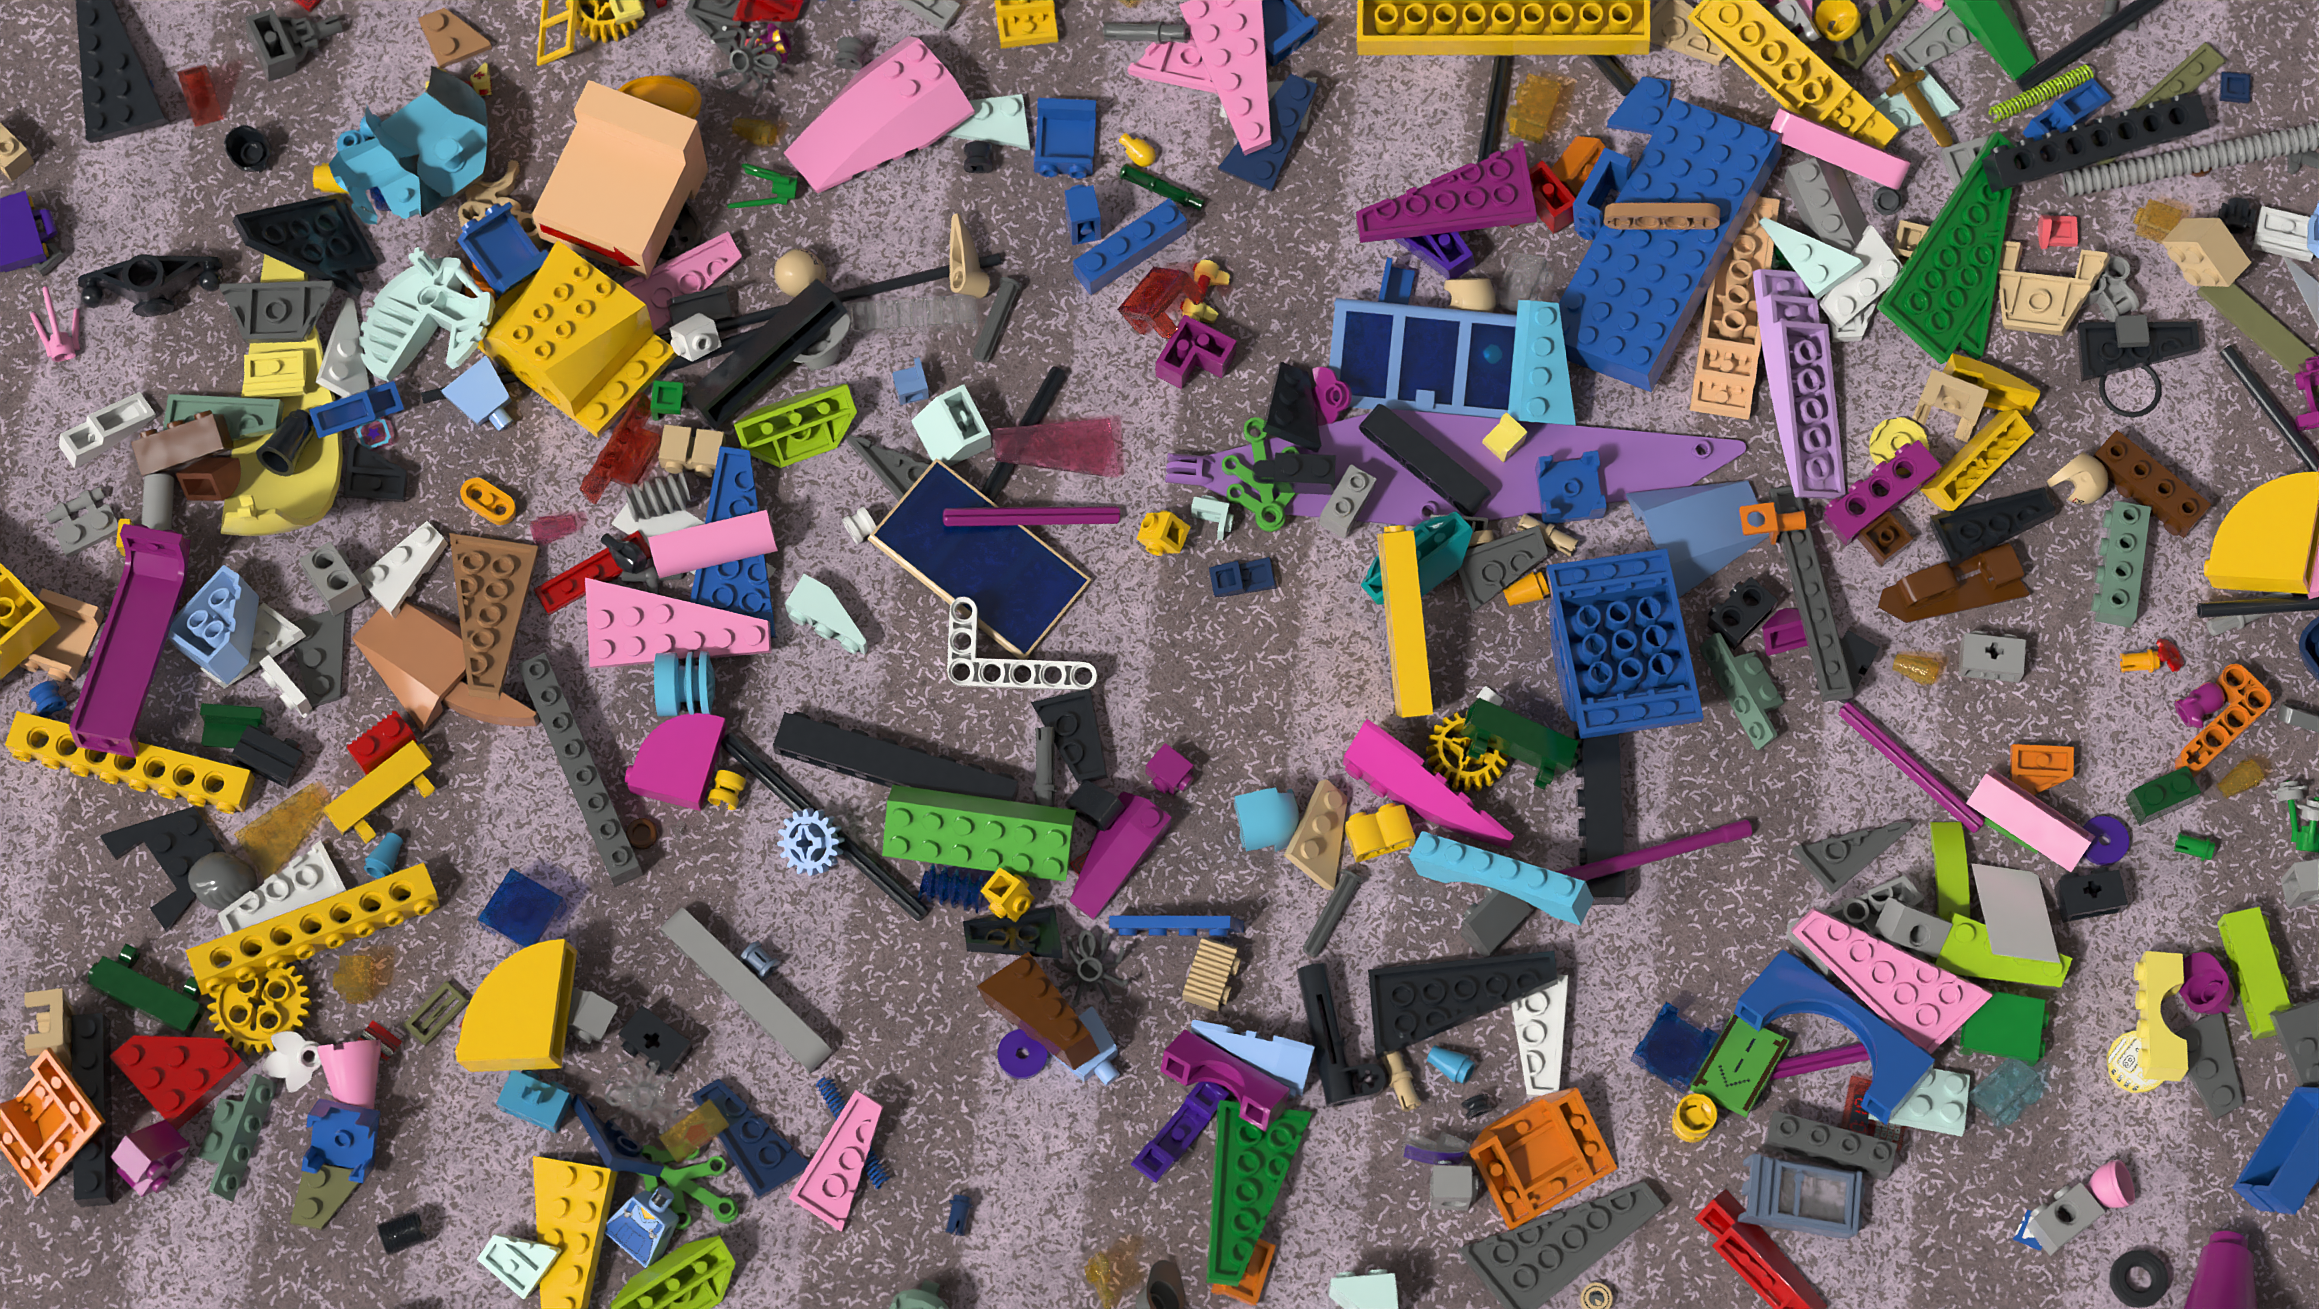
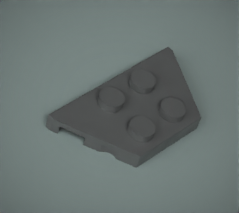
M689 0L685 9L686 17L710 40L726 37L737 41L740 35L739 32L736 30L725 31L722 30V27L736 25L742 28L744 22L732 20L740 0ZM715 44L728 56L733 52L732 44Z
M333 281L220 284L219 288L230 307V312L236 320L239 331L246 343L306 342L335 290V283Z

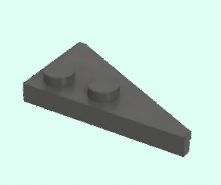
M849 435L846 438L850 447L898 501L901 500L930 466L923 462H915L911 457L888 449L887 451L872 445L871 441L862 437ZM937 478L908 513L914 517L950 490L951 487Z

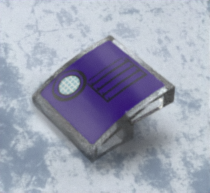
M1408 1130L1402 1143L1400 1155L1422 1163L1458 1165L1466 1162L1471 1144L1445 1132L1441 1133L1436 1143Z

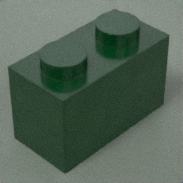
M2185 766L2132 789L2126 801L2139 826L2194 803L2201 794V791L2189 768Z

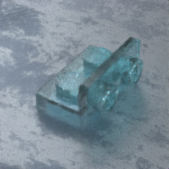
M2007 1058L1968 1094V1098L1973 1105L1992 1119L1994 1127L2000 1131L2006 1125L2014 1123L2019 1113L2028 1105L2036 1103L2043 1092L2040 1077L2036 1072L2020 1060Z

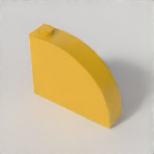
M2319 472L2295 473L2271 480L2248 493L2230 510L2216 533L2210 559H2206L2204 564V575L2208 577L2212 587L2229 590L2309 594L2319 546Z
M565 939L544 941L514 953L495 967L480 984L467 1007L462 1023L460 1040L455 1049L457 1062L469 1072L562 1068L577 950Z

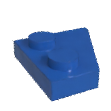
M1642 76L1633 90L1630 91L1608 119L1607 128L1653 135L1667 110L1671 81Z

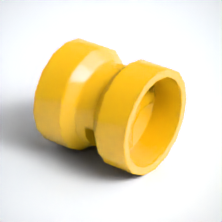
M718 770L715 777L716 786L710 790L708 801L716 806H719L720 802L724 801L729 804L727 809L736 810L739 804V792L744 790L747 781L736 773Z

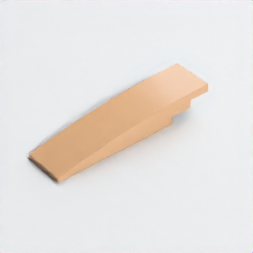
M1758 197L1706 292L1690 411L1749 420L1758 357L1761 349L1753 271L1758 269L1771 270L1774 242L1759 221L1766 217L1777 222L1779 199Z

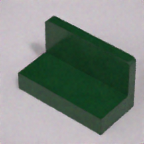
M201 703L200 716L204 721L201 744L204 747L234 749L247 725L250 724L256 728L258 724L266 726L267 715L261 707Z

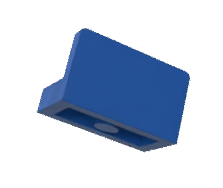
M1387 257L1378 302L1408 305L1415 271L1392 267L1393 258ZM1375 314V322L1393 326L1394 315Z

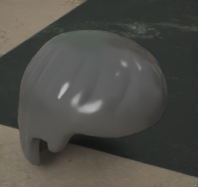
M212 852L201 857L191 867L188 875V883L198 900L204 906L213 910L223 911L249 891H255L258 885L257 876L252 867L244 860L225 852Z

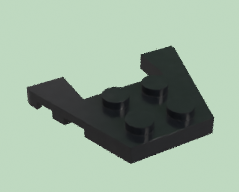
M194 806L100 836L116 861L140 844L145 843L174 884L176 890L150 907V910L166 932L174 926L176 920L186 911L196 896L188 883L191 867L198 859L209 853L225 852Z

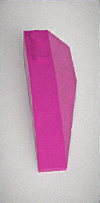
M1366 719L1343 758V765L1346 766L1344 769L1352 778L1356 780L1364 779L1370 784V790L1377 796L1384 798L1386 795L1399 805H1404L1406 809L1443 828L1482 842L1508 849L1511 847L1514 840L1513 834L1484 810H1480L1478 813L1473 810L1475 806L1470 801V798L1462 792L1453 793L1446 783V778L1438 772L1435 775L1430 774L1422 766L1424 760L1372 721Z

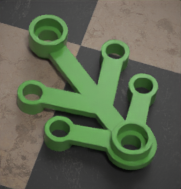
M1258 417L1250 418L1245 423L1243 431L1245 439L1252 445L1255 463L1259 460H1267L1263 442L1267 437V433L1262 431L1264 420ZM1258 429L1261 434L1258 437H1254L1250 434V431ZM1291 446L1284 448L1281 452L1299 454L1298 450ZM1226 456L1222 460V471L1226 475H1236L1259 491L1261 502L1257 501L1245 493L1243 486L1235 483L1231 484L1227 489L1226 497L1228 501L1233 504L1240 503L1256 514V523L1262 530L1267 532L1279 530L1285 522L1284 508L1294 495L1300 493H1281L1274 501L1272 493L1273 484L1255 482L1252 477V471L1243 466L1236 456ZM1228 461H1232L1236 464V467L1228 469L1225 464ZM1232 490H1239L1241 496L1234 498L1230 495V492ZM1273 514L1276 519L1273 522H1268L1265 520V515Z
M687 1141L678 1148L675 1147L662 1151L651 1145H643L642 1156L649 1155L652 1157V1161H660L665 1166L660 1177L668 1182L669 1190L674 1194V1199L672 1200L674 1213L678 1216L681 1214L687 1216L686 1223L677 1224V1229H687L692 1221L689 1212L686 1210L683 1192L711 1208L715 1218L720 1223L729 1224L737 1219L739 1207L735 1200L730 1197L718 1198L691 1181L710 1175L714 1177L722 1176L727 1168L722 1157L713 1156L707 1163L673 1170L665 1165V1163L683 1158L689 1161L697 1159L700 1155L699 1145L692 1155H687L684 1152L685 1148L689 1146ZM714 1162H721L722 1168L719 1171L711 1170V1165ZM637 1173L644 1177L646 1190L654 1194L658 1188L657 1177ZM722 1205H730L731 1211L728 1214L720 1213Z

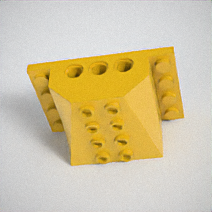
M559 240L554 244L537 274L495 302L496 306L493 310L491 322L486 327L487 332L484 338L478 342L479 345L477 347L597 438L617 420L678 356L671 345L654 334L645 303Z

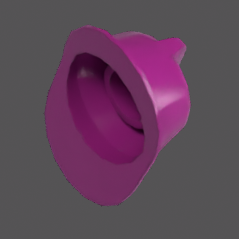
M2205 952L2193 953L2183 960L2184 983L2178 992L2189 1008L2197 1013L2211 1015L2221 1012L2230 1013L2231 1011L2228 1006L2234 998V988L2227 973L2217 959L2210 953Z

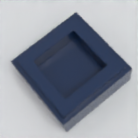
M2221 72L2219 101L2248 104L2250 101L2251 74Z

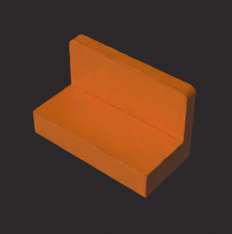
M1575 137L1551 168L1552 172L1575 199L1605 148L1599 138Z

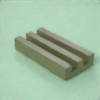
M446 980L403 1026L427 1047L470 1001ZM449 990L452 994L416 1029L413 1025ZM458 999L457 1004L424 1036L422 1033Z

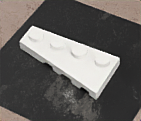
M320 840L312 846V850L302 857L299 855L289 862V866L277 875L273 874L264 880V884L253 892L249 891L218 914V918L226 935L342 893L346 891V888Z
M1557 975V985L1512 1003L1524 1080L1529 1098H1536L1560 1091L1568 975Z

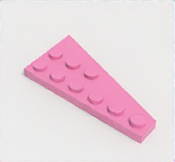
M1190 0L1180 4L1182 15L1189 26L1190 33L1244 155L1272 145L1262 0Z
M585 578L589 666L591 668L654 663L656 653L676 652L679 661H685L688 652L694 653L695 660L699 659L700 651H708L710 658L772 653L770 622L767 620Z
M1814 907L1791 928L1792 933L1891 1028L1900 1030L1906 1039L1916 1046L1923 1047L1930 1055L1993 996L1992 992Z

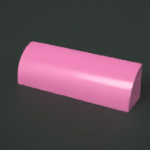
M767 510L648 537L659 578L778 551L771 517Z
M1992 768L1985 774L1966 803L2069 872H2072L2095 838L2093 834Z

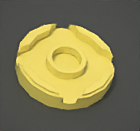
M1897 417L1896 419L1884 420L1874 428L1869 440V452L1874 463L1878 465L1882 461L1889 463L1896 457L1895 452L1907 442L1912 445L1919 440L1928 451L1929 444L1927 435L1921 426L1905 417ZM1899 468L1895 471L1897 475L1911 473L1906 468Z

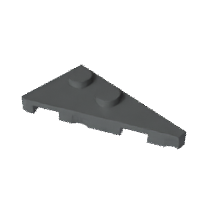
M1909 822L1893 823L1886 825L1884 828L1849 833L1840 838L1823 839L1819 843L1806 846L1801 844L1795 846L1791 853L1832 896L1911 830L1912 825Z

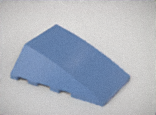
M1748 480L1626 494L1637 522L1644 521L1655 549L1667 548L1678 599L1769 537V533L1747 536L1743 534L1739 508L1741 506L1758 504ZM1753 512L1747 518L1749 524L1754 527H1759L1765 522L1764 516L1759 512Z

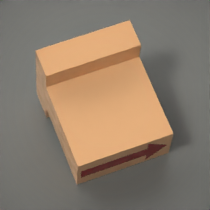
M588 80L574 108L577 124L532 213L541 239L554 244L559 240L575 252L648 279L687 197L695 199L708 172L698 121Z

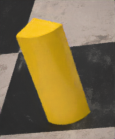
M2017 410L1999 412L1941 468L1940 474L1920 491L1941 509L1954 511L2034 431Z

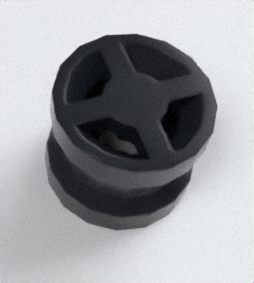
M984 141L966 143L964 145V154L967 156V159L963 164L964 170L968 173L991 172L992 161L990 156L993 154V146Z

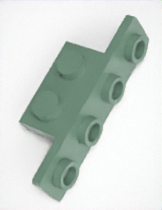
M1715 633L1699 647V650L1755 749H1763L1777 737V732L1766 712L1779 708L1784 704V701L1756 652L1734 657L1722 635Z
M260 1074L252 1075L242 1102L219 1099L197 1156L202 1160L218 1164L209 1187V1192L231 1202L234 1201L277 1089L276 1083Z

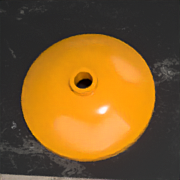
M655 75L637 78L627 82L617 90L694 119L699 114L702 106L700 92L695 86L685 80L671 76Z

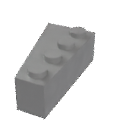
M1904 875L1872 888L1866 894L1856 898H1848L1841 901V904L1820 911L1883 940L1884 936L1874 931V928L1888 897H1893L1923 909L1925 898ZM1795 920L1788 923L1786 936L1817 973L1824 975L1828 981L1835 977L1836 974L1792 933L1791 928L1799 921Z

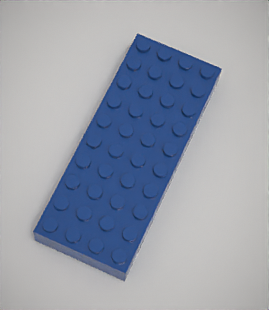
M1676 98L1672 99L1615 203H1711L1721 209L1719 226L1714 229H1612L1603 223L1559 302L1567 361L1652 393L1782 155L1780 136L1778 134Z

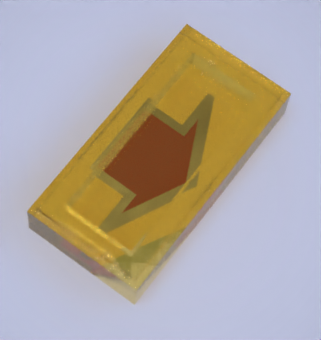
M709 1099L659 1136V1138L679 1164L730 1125Z

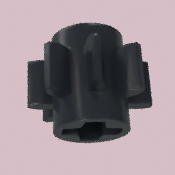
M2234 197L2228 199L2227 203H2222L2221 208H2219L2218 218L2224 222L2230 233L2241 234L2246 231V228L2252 227V223L2255 221L2256 209H2249L2250 202L2248 200Z

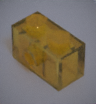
M1528 73L1525 83L1519 82L1514 96V99L1518 100L1516 106L1511 104L1505 121L1510 122L1508 134L1541 145L1558 101L1562 83Z

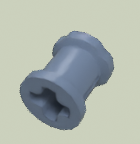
M756 941L744 950L739 961L753 969L758 974L757 978L763 982L779 967L781 962L767 954L761 948L762 944Z

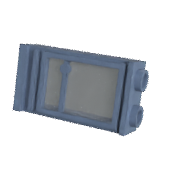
M1754 1153L1743 1159V1166L1750 1167V1178L1742 1186V1195L1748 1196L1747 1211L1738 1216V1222L1841 1239H1849L1860 1231L1863 1217L1859 1213L1860 1201H1862L1865 1193L1862 1172H1851L1764 1157Z

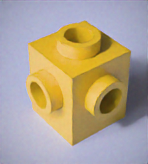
M1161 510L1159 513H1146L1136 540L1146 546V551L1156 556L1180 553L1190 526L1175 514L1166 510Z
M1000 867L980 891L991 903L988 908L1001 919L1006 915L1015 922L1028 910L1030 904L1035 899L1027 889L1030 885L1025 879L1016 873L1012 876Z

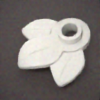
M281 1031L271 1036L276 1051L267 1057L262 1070L272 1077L286 1078L288 1092H295L311 1080L313 1071L321 1067L322 1064L317 1049L321 1045L312 1040L304 1041L296 1032ZM308 1050L313 1051V1058L305 1061L303 1054Z

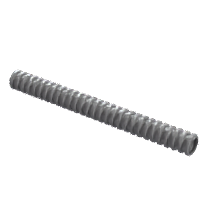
M2316 123L2315 127L2310 124L2306 128L2300 126L2297 130L2289 128L2288 132L2280 130L2279 134L2274 131L2270 135L2264 133L2261 137L2253 135L2252 139L2244 137L2243 141L2238 138L2234 142L2227 140L2225 144L2217 142L2216 146L2212 143L2208 144L2207 148L2202 145L2198 149L2191 147L2189 151L2182 149L2180 153L2176 150L2172 151V154L2168 152L2163 153V156L2155 154L2154 158L2146 156L2145 160L2140 157L2136 158V161L2129 159L2127 163L2119 161L2118 165L2110 163L2109 167L2104 164L2100 168L2093 166L2091 170L2083 168L2082 172L2074 170L2072 174L2068 171L2063 175L2064 190L2070 198L2074 197L2075 194L2081 196L2084 192L2091 194L2093 190L2101 192L2102 188L2106 191L2110 190L2111 187L2117 189L2120 185L2127 187L2129 183L2137 185L2138 181L2143 184L2147 180L2153 182L2156 178L2163 180L2165 176L2173 178L2174 174L2179 177L2183 173L2189 175L2192 171L2199 173L2201 169L2209 171L2210 167L2215 170L2218 169V166L2225 168L2227 164L2235 166L2236 162L2244 164L2246 160L2248 163L2254 162V159L2261 161L2263 157L2271 159L2272 155L2280 157L2281 154L2287 156L2290 152L2297 154L2299 150L2307 152L2308 148L2311 151L2316 150L2319 147V123ZM2065 182L2068 183V192H2067V189H2066V184H2065Z

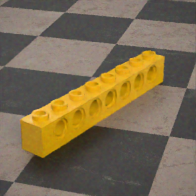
M20 711L16 712L5 742V746L13 753L12 757L19 761L30 762L32 758L42 761L41 764L50 769L58 770L60 766L71 768V773L81 777H88L89 773L99 775L101 781L116 785L118 781L129 783L128 786L136 791L146 792L147 788L157 790L158 795L167 799L174 800L176 796L185 797L187 802L199 807H205L206 803L216 805L218 811L231 815L235 811L244 813L255 782V777L250 770L138 742L140 748L136 758L107 753L106 758L102 762L96 763L94 762L95 757L100 753L106 752L80 747L77 748L74 754L65 755L67 748L75 745L69 728L70 724ZM49 738L48 743L44 747H36L40 739ZM136 760V764L132 769L123 770L126 762ZM157 768H165L162 776L152 777L153 772ZM195 775L192 783L188 785L181 784L185 776ZM215 783H224L223 788L219 792H210L211 787Z
M423 862L185 951L201 994L217 993L223 990L225 986L236 982L249 981L255 975L268 970H279L287 963L298 959H308L315 953L328 948H338L346 941L357 937L364 938L370 936L374 931L387 926H397L404 920L416 915H427L439 907L436 890ZM401 896H410L403 901L397 900ZM374 906L380 907L378 910L373 912L367 911L369 908ZM341 918H350L347 922H338ZM314 928L321 929L319 932L314 934L308 933L310 930ZM285 939L291 940L289 943L284 945L278 944L280 941ZM252 951H261L259 954L255 956L249 955V953H251ZM222 962H231L228 966L219 967Z

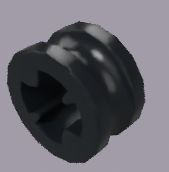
M1480 1094L1461 1103L1462 1108L1467 1109V1114L1465 1115L1467 1119L1479 1117L1493 1110L1492 1105L1487 1104L1488 1094Z

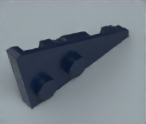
M575 1094L571 1105L594 1143L595 1148L601 1155L604 1164L609 1169L617 1172L624 1170L660 1177L665 1167L663 1163L647 1160L641 1155L644 1149L641 1144L633 1140L613 1120L610 1119L605 1124L594 1114L597 1107L581 1094Z

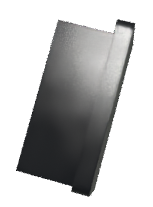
M728 285L667 300L672 326L697 313H701L712 320L732 316L727 297Z

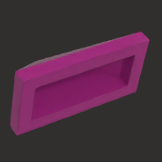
M1785 608L1778 610L1762 626L1764 648L1767 656L1808 646L1798 609Z

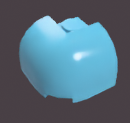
M1274 787L1234 797V808L1240 826V840L1242 847H1245L1246 851L1258 850L1274 845L1275 852L1289 845L1299 824V810L1292 788L1286 790L1287 793H1277V789Z

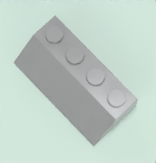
M1816 157L1789 166L1784 182L1809 237L1851 254L1852 250L1861 241L1862 234L1868 225L1842 168Z

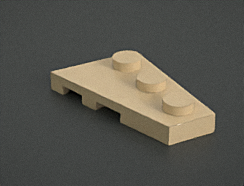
M1325 779L1318 782L1284 856L1321 887L1333 890L1335 888L1348 797Z

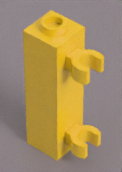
M412 740L328 804L323 812L342 836L354 828L364 843L367 844L377 835L364 820L367 816L411 782L424 798H427L434 792V786L423 775L432 766V763L429 761L432 755L422 743L417 746Z

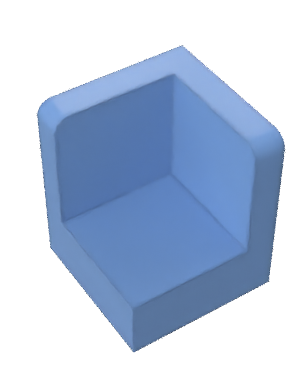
M920 357L914 358L915 367L892 373L900 405L929 398L928 386Z

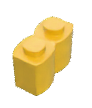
M1389 803L1381 806L1377 813L1367 815L1366 812H1359L1350 816L1349 821L1345 822L1344 830L1356 863L1411 847L1415 844L1416 837L1404 805L1396 806L1395 803Z

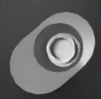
M847 314L843 315L793 361L804 363L810 371L824 369L833 364L839 357L842 347L841 340L849 331L850 317Z

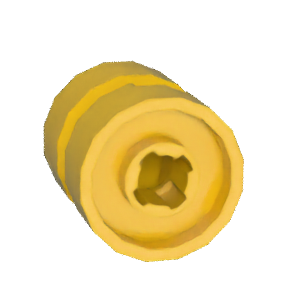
M1697 1093L1687 1095L1681 1099L1672 1117L1673 1131L1680 1139L1695 1143L1702 1141L1709 1135L1717 1117L1716 1107L1711 1099Z

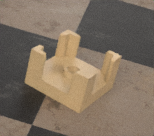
M1932 369L1911 420L1920 425H1925L1932 406L1961 416V420L1954 437L1968 442L1989 390Z
M63 988L24 993L26 1008L50 1005V1012L36 1014L40 1033L25 1036V1051L27 1055H41L46 1048L51 1047L68 1072H72L71 1015H76Z

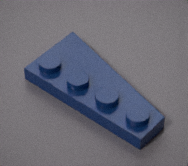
M1109 916V928L1118 930L1119 936H1137V931H1149L1148 936H1167V931L1179 932V936H1197V932H1209V936L1224 937L1228 936V933H1244V921L1232 916Z

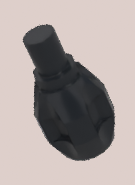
M609 533L602 536L601 543L609 548L612 558L622 570L632 574H638L643 571L647 565V557L640 547L631 541L615 539Z

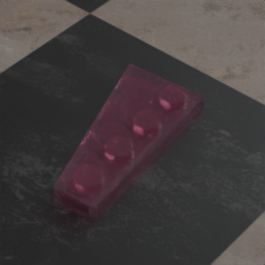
M1110 418L993 429L991 432L995 461L1101 477L1117 478L1119 476Z

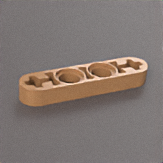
M1612 203L1605 207L1604 224L1612 229H1714L1719 226L1721 209L1711 203Z

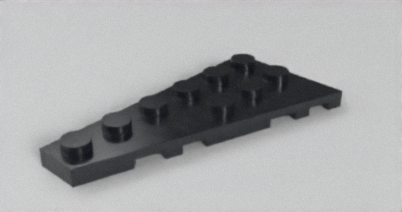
M1555 951L1368 970L1376 1060L1557 985Z

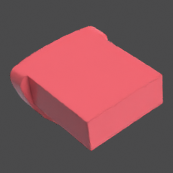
M2041 214L2038 221L2040 248L2047 249L2048 246L2076 247L2078 244L2077 216Z

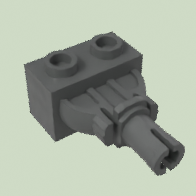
M273 8L247 16L246 35L268 82L296 73V64L304 60L308 52L318 49L319 39L342 33L343 29L340 21H338V16L333 15L332 17L312 22L307 20L306 17L299 19L277 17Z

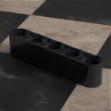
M1377 404L1358 426L1365 437L1463 515L1473 517L1490 498L1491 492L1482 482L1386 406Z

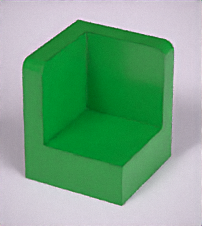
M654 380L650 406L653 420L659 421L660 413L681 415L683 400L686 401L684 398L686 394L684 383Z

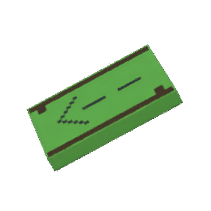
M1733 1013L1691 1084L1690 1090L1697 1094L1705 1095L1711 1101L1747 1118L1787 1050L1790 1040L1764 1027L1758 1032Z

